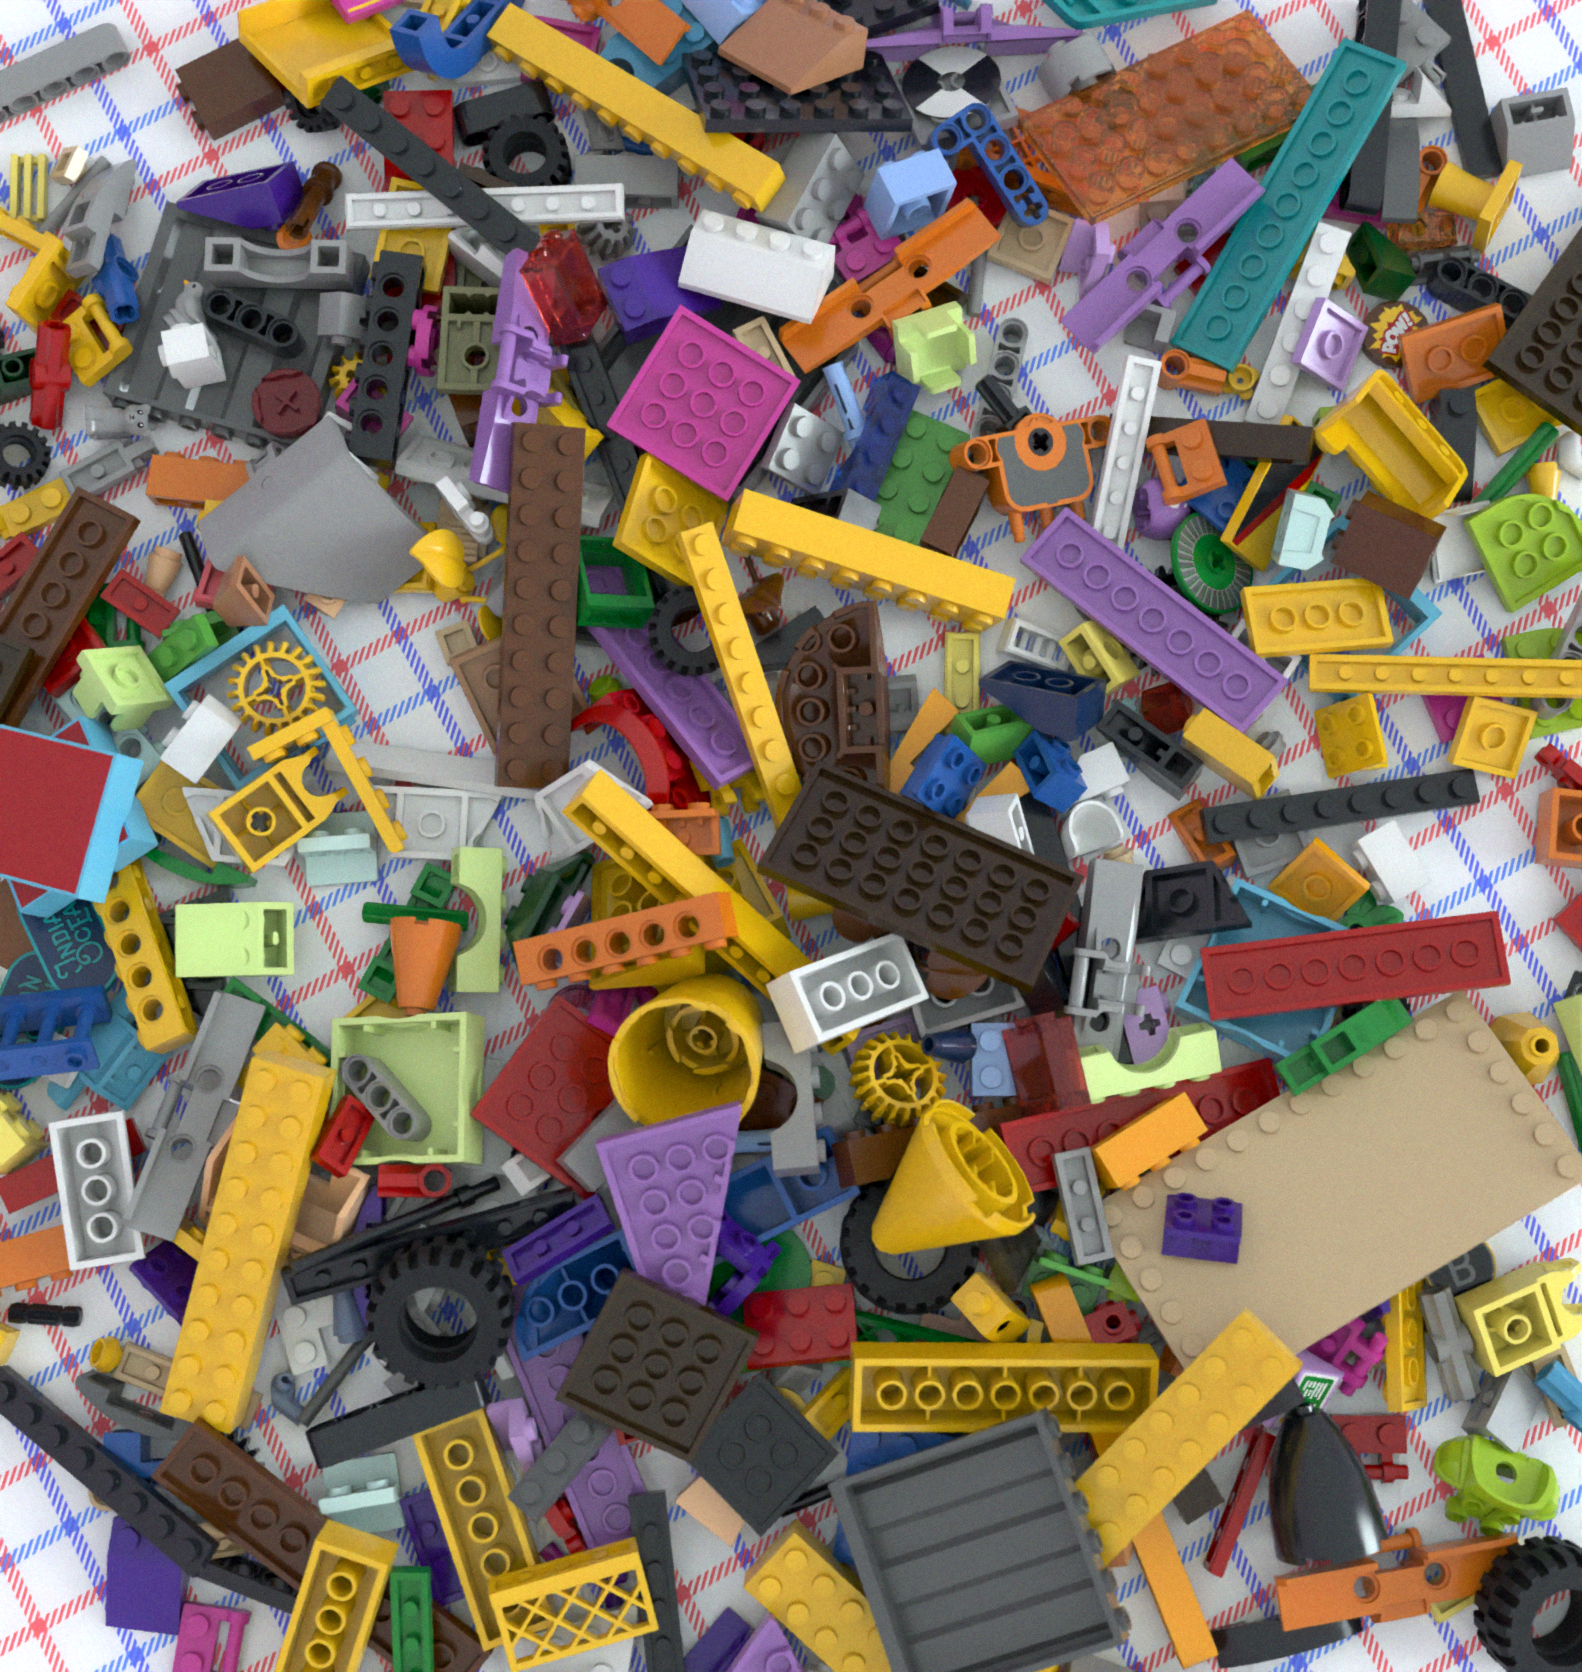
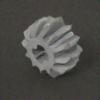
M625 216V222L580 223L576 230L578 234L583 236L580 240V245H588L591 248L589 256L599 253L602 262L610 257L614 260L619 259L625 251L632 247L634 242L632 238L635 236L637 229L629 225L632 222L633 216Z

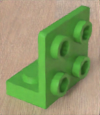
M1044 1249L1042 1255L1033 1252L1020 1295L1033 1299L1029 1285L1063 1272L1068 1279L1082 1316L1093 1313L1101 1285L1109 1288L1111 1280L1103 1276L1104 1270L1098 1266L1088 1263L1080 1266L1077 1265L1076 1267L1067 1264L1069 1258L1065 1257V1255Z

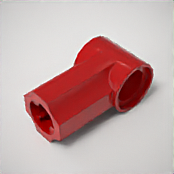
M378 1164L377 1198L439 1199L447 1193L451 1186V1174L446 1167L440 1164ZM430 1172L440 1173L445 1181L443 1189L437 1192L426 1189L423 1181L426 1174Z

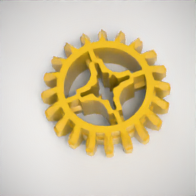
M273 641L267 642V653H264L258 644L254 645L253 651L256 657L253 659L246 652H243L241 657L247 662L244 668L239 664H233L232 669L240 673V677H228L227 680L229 684L238 686V690L227 692V697L240 700L231 706V710L235 713L245 710L240 716V720L243 721L242 724H246L254 719L250 728L254 733H257L265 725L264 736L266 737L273 734L275 727H277L278 732L286 726L306 717L309 710L312 713L320 710L312 705L314 700L319 702L326 700L325 695L315 693V689L326 687L324 680H314V677L323 672L321 667L316 666L309 669L308 667L315 660L314 657L309 654L300 660L303 654V649L300 646H296L291 654H289L290 645L286 641L281 643L279 652L276 650V645ZM270 662H289L297 666L301 672L296 675L278 676ZM261 668L262 685L249 696L250 680L254 673ZM271 677L280 685L283 682L286 683L285 687L280 690L282 701L273 694L268 696L269 692L273 690ZM305 683L303 701L293 711L290 700L293 691L300 688L301 684ZM268 702H274L284 717L267 718L261 716L253 706L260 703L263 705Z
M897 1031L891 1032L888 1036L884 1033L878 1034L874 1040L872 1038L867 1040L863 1044V1048L859 1049L854 1055V1062L850 1065L849 1070L853 1076L849 1079L848 1085L857 1088L853 1093L852 1099H862L863 1104L860 1107V1111L869 1109L873 1112L871 1122L881 1117L883 1118L884 1125L897 1122L899 1129L905 1128L909 1124V1119L921 1117L927 1108L945 1095L946 1088L942 1084L946 1081L947 1075L938 1072L942 1067L943 1061H933L932 1056L925 1055L921 1047L922 1040L913 1043L911 1033L905 1034L902 1038H900ZM876 1060H878L880 1064V1068L878 1070L880 1072L881 1077L879 1080H876L874 1074V1065ZM919 1080L921 1089L919 1101L915 1095L917 1092L915 1082Z

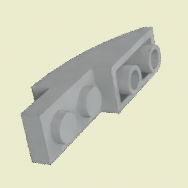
M134 159L111 166L98 173L87 183L73 203L62 235L72 241L65 271L74 278L100 271L104 262L107 239L111 233V224L124 220L128 212V202L131 189L135 183L134 176L138 164Z

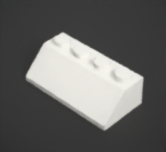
M703 209L690 233L678 287L811 325L834 277L836 246Z
M124 1110L62 1119L48 1123L70 1271L146 1258L143 1232L122 1225L123 1216L136 1187Z

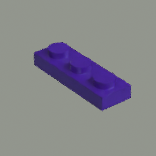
M596 1193L504 1249L502 1253L514 1282L521 1287L616 1229V1226L604 1199Z
M430 1488L399 1500L420 1566H431L432 1598L442 1606L466 1598Z

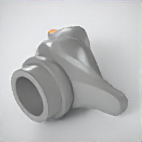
M184 280V290L176 298L175 307L167 311L168 314L162 317L168 330H171L172 326L180 323L191 325L203 323L217 342L219 340L218 337L209 329L203 306L205 298L204 288L198 282Z

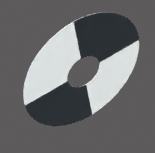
M962 46L943 47L920 56L908 67L903 77L902 89L906 100L916 110L934 117L950 118L972 103L987 105L1000 88L1001 73L995 61L979 50ZM957 72L964 76L965 84L956 91H945L939 87L938 80L945 73Z

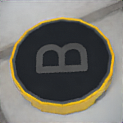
M1485 1241L1426 1276L1424 1281L1428 1287L1444 1284L1450 1286L1454 1298L1495 1279L1497 1267L1494 1253Z

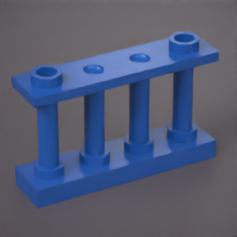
M104 985L1 996L0 1034L3 1035L0 1041V1080L99 1069V1058L92 1037L89 1035L92 1024L111 1022L113 1012ZM76 1026L73 1038L53 1040L56 1028ZM39 1030L35 1043L16 1045L19 1032Z

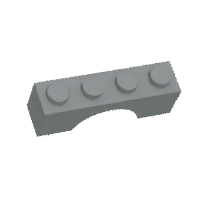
M206 237L204 272L214 287L353 290L355 256L347 240L311 239L309 244L304 247L282 250L260 247L242 238Z
M781 1021L762 1023L764 1059L767 1069L786 1076L797 1090V1104L792 1116L783 1126L770 1132L773 1171L776 1178L821 1174L820 1162H827L825 1139L818 1140L817 1125H824L822 1103H815L814 1089L820 1088L819 1067L811 1066L810 1054L817 1052V1045L795 1054Z

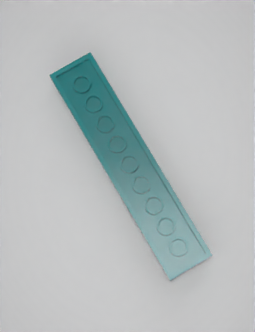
M1343 37L1262 179L1260 185L1266 190L1265 193L1241 216L1170 341L1172 347L1200 360L1211 362L1225 369L1228 373L1233 374L1407 69L1405 61Z

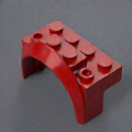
M634 688L607 693L571 720V733L584 729L586 734L589 735L603 724H607L625 737L639 759L645 780L646 797L654 805L672 804L674 810H687L688 803L708 802L711 808L710 792L700 791L689 763V757Z

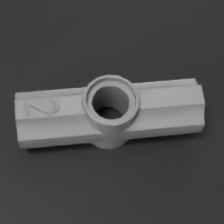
M1446 1284L1424 1288L1417 1293L1421 1313L1428 1331L1424 1334V1340L1430 1357L1438 1365L1447 1399L1454 1402L1475 1398L1477 1394L1481 1393V1389L1470 1356L1474 1351V1346L1468 1329L1460 1321L1451 1288Z

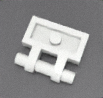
M447 475L435 483L445 505L465 530L479 544H490L495 536L493 527L487 515L478 511L474 512L477 507L462 483L458 481L456 484H453Z

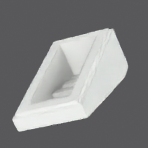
M1016 617L1005 621L996 652L1029 664L1068 672L1071 663L1062 648L1057 662L1052 661L1056 645L1059 644L1058 641L1065 636ZM1018 631H1019V632H1020V635H1019V638H1018V641H1017V644H1016V647H1015V646H1013V645H1014V642H1015L1017 633H1018ZM1031 635L1034 636V639L1030 651L1028 652L1025 649L1027 646L1029 636ZM1043 640H1047L1048 643L1044 656L1041 657L1039 653Z

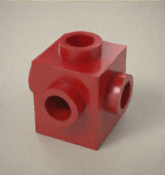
M1112 1300L1103 1302L1093 1309V1313L1083 1317L1093 1343H1139L1138 1331L1142 1330L1141 1323L1135 1310L1131 1309L1128 1311L1123 1300L1115 1304Z

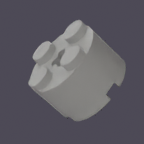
M1092 30L1082 33L1078 38L1068 43L1061 40L1053 44L1047 50L1049 57L1036 70L1054 105L1058 110L1061 109L1063 113L1077 111L1094 102L1091 95L1099 89L1104 94L1114 84L1118 76L1114 65Z

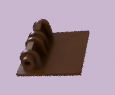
M761 1067L755 1099L748 1112L739 1122L738 1131L778 1129L790 1119L796 1108L797 1090L795 1086ZM814 1095L815 1103L821 1102L823 1105L824 1100Z

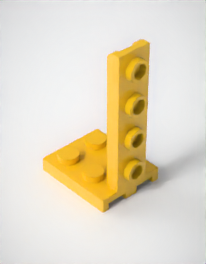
M0 206V235L37 254L29 262L28 269L19 283L10 291L5 305L37 335L38 322L51 319L50 315L67 290L71 289L76 292L87 275L74 278L65 271L70 251L63 246L64 243L61 239L48 231H45L43 234L35 231L36 227L20 216L14 220Z
M325 706L247 747L254 761H265L266 764L270 763L272 765L288 757L290 754L287 749L296 744L304 748L320 740L322 737L319 732L324 731L388 850L396 853L406 848L403 841L408 839V836L399 820L392 822L386 809L391 807L385 793L382 788L374 789L369 780V777L374 775L371 767L364 756L357 758L351 745L356 743L352 732L347 724L340 727L339 721L332 709Z

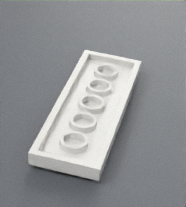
M418 433L396 460L395 473L406 476L411 481H425L435 484L447 475L453 484L460 481L469 494H473L477 499L495 500L508 505V494L469 480L474 448ZM583 478L581 527H600L616 499L611 485Z

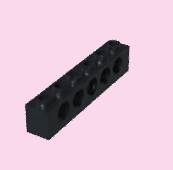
M381 250L379 262L374 261L372 265L371 281L375 283L374 294L368 295L366 301V316L370 317L368 329H363L361 333L360 348L364 350L362 363H357L355 369V384H359L357 397L352 396L349 406V417L353 418L351 431H346L344 436L348 450L369 467L395 470L411 372V366H408L407 363L408 350L410 345H415L416 331L412 330V315L415 309L421 310L427 266L421 255ZM393 287L404 289L398 297L392 298L387 296L388 291ZM394 320L398 322L397 327L392 331L381 330L382 325L387 321ZM383 354L393 356L391 362L387 365L381 366L376 364L377 358ZM377 388L387 389V394L382 399L375 400L370 398L373 390ZM375 421L382 423L381 429L377 433L368 434L365 432V428L369 423Z

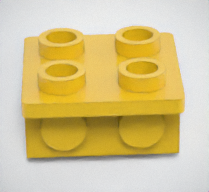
M1365 693L1314 711L1328 778H1338L1354 772L1377 771L1388 767L1387 753L1372 693Z

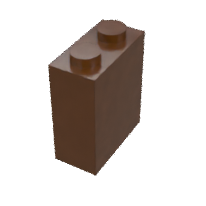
M239 38L175 69L181 80L175 86L185 104L192 101L196 108V111L192 112L191 115L200 132L207 130L213 141L285 106L283 97L268 69L239 41Z
M1368 490L1360 501L1357 499L1352 501L1345 515V519L1350 521L1346 531L1339 530L1331 545V549L1336 550L1331 563L1409 600L1416 590L1447 527Z

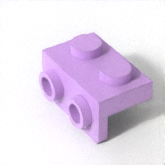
M1075 219L1063 249L1058 269L1062 272L1078 273L1079 300H1082L1105 278L1106 265H1111L1113 262L1115 245L1110 243L1109 223Z
M523 1397L515 1399L506 1398L499 1402L489 1403L487 1405V1414L503 1450L515 1451L524 1474H526L546 1450L543 1438H539L534 1417L530 1416Z

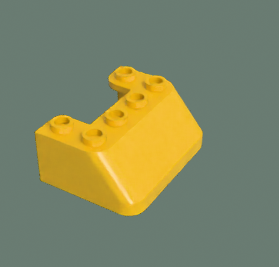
M1377 369L1333 407L1314 428L1316 431L1314 440L1321 451L1338 455L1345 449L1349 461L1355 467L1361 468L1369 477L1372 488L1377 493L1383 494L1388 500L1431 520L1450 506L1468 477V470L1462 459L1392 377L1381 369Z

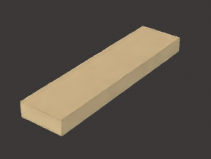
M127 1341L123 1348L122 1359L114 1369L112 1377L163 1397L173 1358ZM252 1390L245 1419L237 1427L244 1430L251 1428L264 1394Z

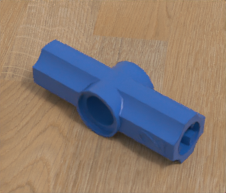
M110 233L105 247L103 265L100 271H97L98 273L92 278V284L96 291L105 299L110 320L119 325L133 323L140 317L139 304L133 286L139 279V274L135 267L126 259L121 239Z

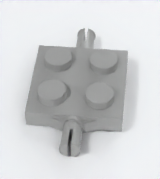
M1402 0L1396 58L1405 61L1407 69L1396 87L1401 88L1413 77L1415 66H1418L1437 86L1440 84V81L1442 82L1447 74L1434 63L1437 54L1450 44L1451 37L1412 0Z

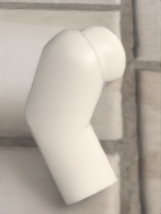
M1567 431L1557 441L1558 464L1582 480L1581 438L1574 431Z

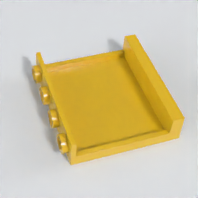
M269 0L237 11L239 41L307 109L321 105L320 101L340 75L356 88L362 90L415 71L409 68L399 57L389 30L393 25L380 13L347 25L331 0Z

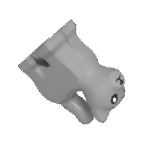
M133 404L125 409L112 407L94 408L91 405H85L86 435L93 440L130 438L132 435L147 438L152 435L151 431H155L158 428V423L148 419L151 406L147 404Z

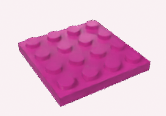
M680 304L606 424V428L642 451L650 453L671 469L727 503L801 380Z

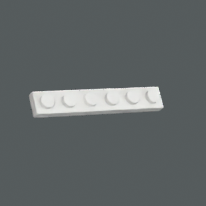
M1318 222L1243 422L1279 424L1300 372V368L1290 361L1315 298H1327L1352 234L1351 232Z
M1130 354L1124 356L1090 526L1121 550H1124L1145 440L1147 438L1162 361Z

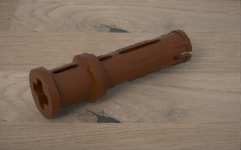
M318 162L311 172L312 177L308 178L304 183V196L291 219L286 224L287 232L294 226L289 234L294 239L301 240L307 237L322 206H327L331 203L334 197V190L339 188L342 182L340 169L331 162Z

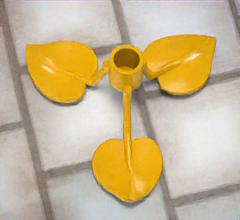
M506 503L495 507L490 518V523L495 533L494 537L502 546L469 567L463 561L465 548L462 541L455 533L447 529L435 530L424 535L410 549L409 554L416 558L434 579L433 591L438 600L448 603L460 599L462 604L473 602L485 605L487 597L470 596L475 587V579L472 572L505 553L508 508ZM487 605L480 607L477 612L478 623L486 640L489 641L501 636L502 618L497 617Z

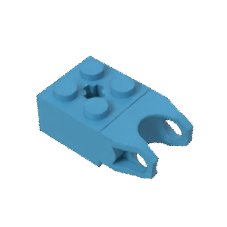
M680 0L661 1L690 24L692 28L689 33L684 32L662 66L655 63L620 32L608 40L599 56L664 95H671L687 82L681 67L682 53H693L696 50L718 53L719 47L718 43Z

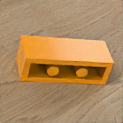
M1185 1092L1171 1095L1091 1146L1090 1150L1095 1171L1107 1190L1120 1187L1122 1191H1125L1141 1181L1139 1174L1149 1168L1151 1172H1154L1170 1163L1171 1160L1168 1156L1179 1149L1181 1153H1184L1200 1143L1198 1136L1208 1131Z

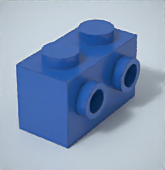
M1035 728L1012 753L1033 798L1065 813L1088 789L1081 776L1083 771L1073 760L1070 754L1071 747L1067 742L1058 741L1054 737L1041 733Z

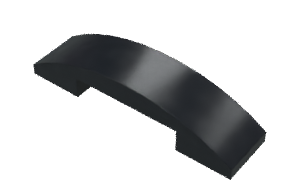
M1280 1615L1250 1623L1244 1620L1210 1629L1209 1631L1218 1652L1216 1658L1219 1668L1222 1669L1266 1662L1310 1651L1363 1631L1360 1617L1284 1632Z

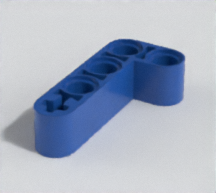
M972 103L937 126L929 134L927 139L928 150L931 151L939 148L944 159L951 157L965 146L968 147L1009 215L1019 227L1031 228L1046 219L1049 207L1046 199L986 105ZM974 112L980 116L982 125L979 130H973L967 125V113ZM946 132L952 137L953 146L950 150H944L938 145V133ZM988 142L995 143L999 147L1000 157L998 160H991L986 156L985 146ZM1007 172L1014 173L1018 177L1019 186L1016 190H1010L1005 186L1004 176ZM1026 190L1028 195L1015 202L1013 198ZM1034 205L1036 211L1033 213V216L1026 217L1024 211L1027 209V206Z

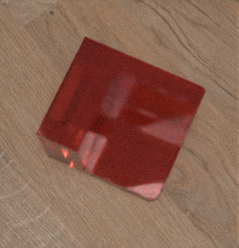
M1172 682L1144 690L1141 693V713L1144 719L1166 735L1183 730L1187 720L1194 714V703L1191 697Z

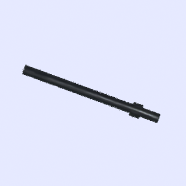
M494 1176L472 1186L468 1184L453 1189V1194L289 1261V1269L293 1276L453 1209L459 1208L463 1210L475 1205V1200L499 1191L501 1189L497 1177Z

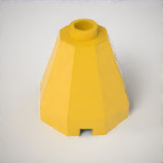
M1531 1012L1497 1016L1489 1026L1530 1085L1543 1083L1560 1059L1558 1041L1554 1029Z

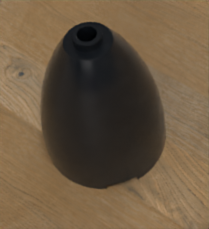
M1302 1402L1291 1409L1292 1411L1285 1414L1272 1454L1268 1501L1275 1556L1283 1563L1304 1566L1307 1564L1306 1559L1313 1561L1331 1559V1564L1333 1565L1354 1561L1374 1554L1382 1549L1380 1541L1389 1539L1372 1481L1354 1447L1338 1425L1323 1409L1314 1407L1312 1402Z

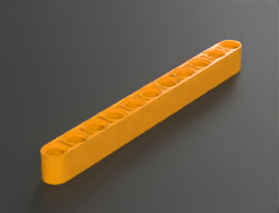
M1063 1272L1029 1285L1032 1298L1040 1318L1044 1322V1327L1051 1343H1093L1074 1293ZM1087 1432L1097 1459L1123 1433ZM1160 1511L1132 1540V1547L1178 1661L1183 1670L1218 1656V1652L1163 1514Z

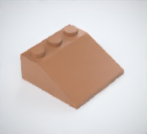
M768 0L718 47V55L789 95H793L862 69L868 28L855 22L854 18L830 9V6L823 2L815 0Z

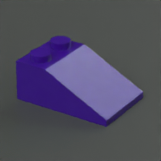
M294 161L203 180L177 200L176 204L178 209L249 229L265 227L267 231L281 228L286 223L285 221L292 217L304 194Z
M687 246L629 256L598 269V285L626 346L663 332L680 304L699 317L722 308L719 298L678 287Z
M119 1515L113 1517L107 1553L105 1626L178 1636L190 1575Z

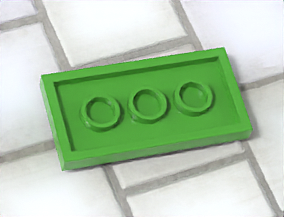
M907 407L865 495L866 498L882 506L878 517L879 524L875 532L919 546L920 539L955 472L949 463L950 450L954 445L970 440V434Z

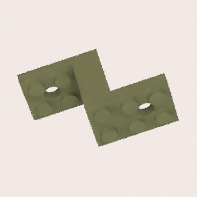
M459 261L457 286H443L437 390L439 394L483 395V391L490 390L491 381L496 377L501 345L491 344L500 288L484 287L486 282ZM469 353L472 356H486L484 362L478 366L469 365L466 362V358Z

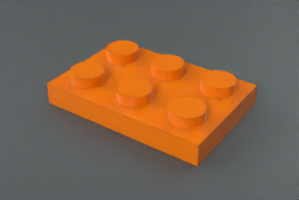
M1495 302L1397 336L1409 396L1414 404L1432 399L1440 389H1462L1497 377L1482 365L1506 332L1501 304Z

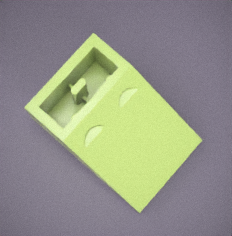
M294 902L175 905V978L285 977L294 975Z

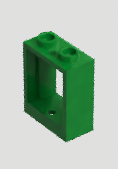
M580 535L576 625L643 629L655 607L645 565L612 546L615 537ZM585 565L621 567L627 595L590 593Z

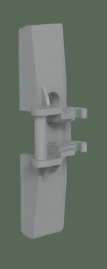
M1093 858L1089 862L1080 921L1081 927L1079 928L1077 947H1072L1071 953L1075 955L1069 1000L1068 1005H1064L1063 1013L1073 1015L1066 1018L1055 1094L1060 1104L1078 1105L1084 1103V1101H1079L1071 1093L1065 1050L1100 1043L1118 1061L1125 1014L1144 1017L1145 1006L1136 1004L1140 975L1150 977L1151 966L1132 963L1144 865ZM1107 938H1112L1117 944V952L1112 958H1109L1106 952L1101 951V943ZM1093 957L1094 959L1086 1008L1082 1006L1089 965V958ZM1104 1012L1107 1017L1105 1027L1099 1031H1094L1090 1026L1091 1017L1097 1018L1100 1013Z
M219 989L214 991L181 1075L169 1074L167 1079L169 1086L152 1128H147L145 1137L154 1140L123 1216V1226L174 1242L211 1149H214L233 1119L237 1117L240 1102L231 1097L264 1015L265 1005ZM214 1071L221 1078L219 1086L214 1090H204L199 1085L200 1077L205 1072ZM183 1088L191 1090L192 1093L177 1131L173 1134L168 1132L167 1128ZM181 1143H190L193 1145V1153L190 1157L184 1160H178L173 1157L172 1147H176Z

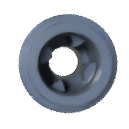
M350 1289L333 1294V1335L338 1337L339 1344L354 1343L367 1338V1327L359 1312L354 1290Z

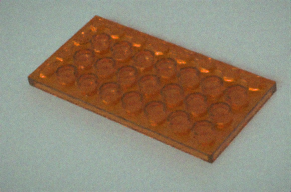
M1247 9L1117 71V74H1110L1084 89L1081 88L1064 98H1060L1018 118L1017 128L1090 226H1093L1291 129L1314 89L1251 11Z

